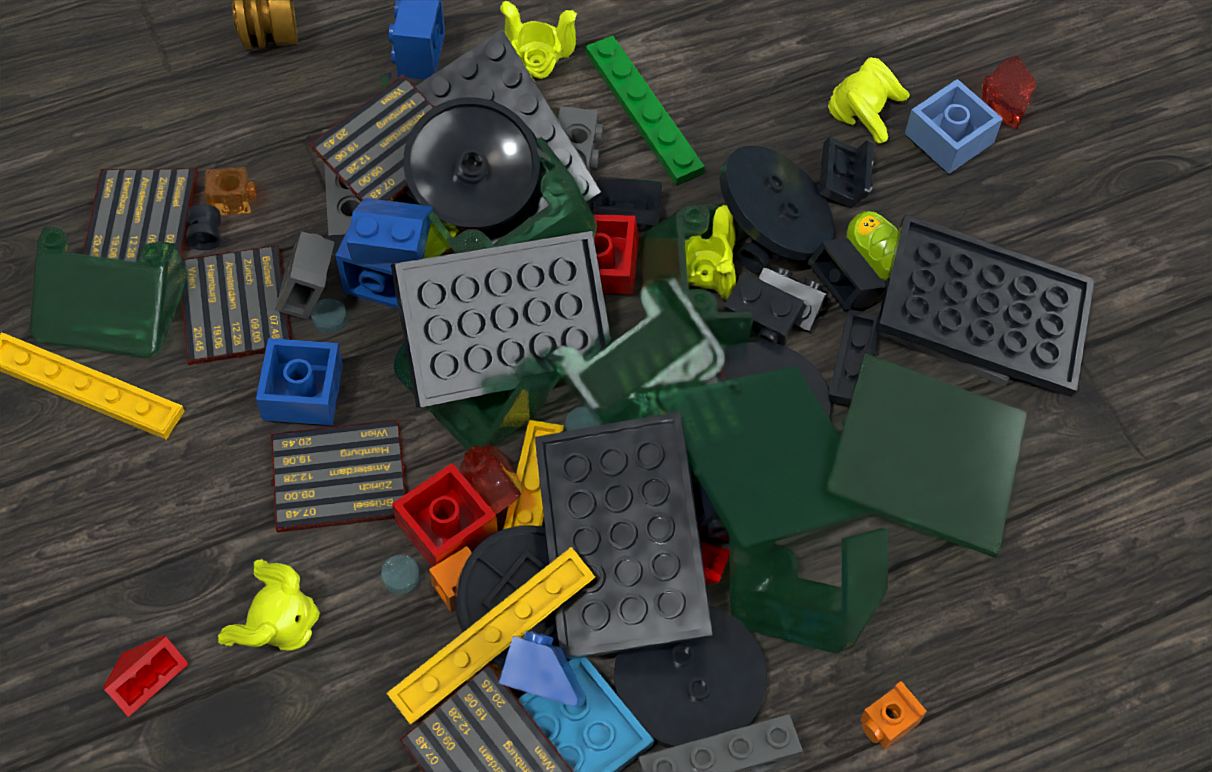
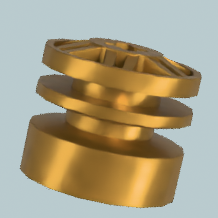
M233 0L232 10L235 29L241 39L244 50L253 49L252 35H256L259 48H265L267 33H272L277 47L298 44L293 0Z

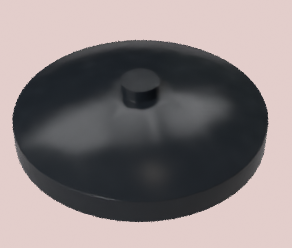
M456 98L433 107L414 125L404 149V176L408 190L416 204L433 206L432 219L457 230L483 231L507 223L525 208L537 185L540 171V156L532 132L525 122L512 110L484 98Z

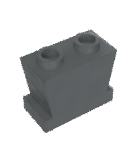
M301 231L285 267L280 294L275 307L276 311L306 320L309 319L325 287L326 274L334 241L324 239V237L318 234H308Z

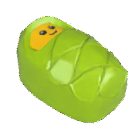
M863 211L857 214L849 223L846 238L851 241L877 275L887 280L898 230L881 215L872 211Z

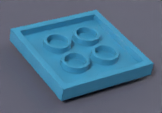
M586 657L569 661L586 695L584 705L573 707L528 692L517 699L572 772H619L654 744L652 737Z

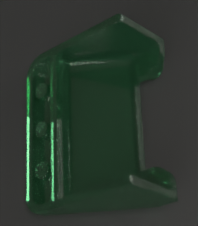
M44 226L39 236L36 250L29 328L33 338L43 344L143 358L158 353L164 344L188 277L187 269L175 243H148L141 249V256L138 262L66 253L69 240L65 232L56 227Z
M655 275L642 286L639 293L640 303L648 315L587 361L584 360L576 349L568 346L559 347L546 356L555 372L600 425L664 414L716 375L723 367V350L673 276Z

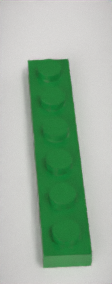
M612 35L587 45V57L674 184L678 186L703 175L705 166L615 37Z

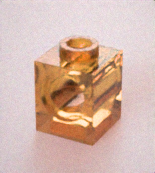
M246 167L206 170L205 198L208 205L218 208L221 215L251 213V200H256L257 193L255 180H249Z

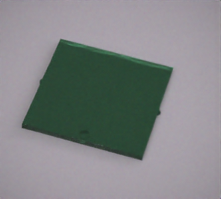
M865 353L862 358L847 416L842 420L844 427L825 495L996 558L1000 550L1011 490L1015 486L1014 475L1027 412Z
M797 366L660 394L655 399L662 414L681 412L689 463L739 552L875 514L883 508Z

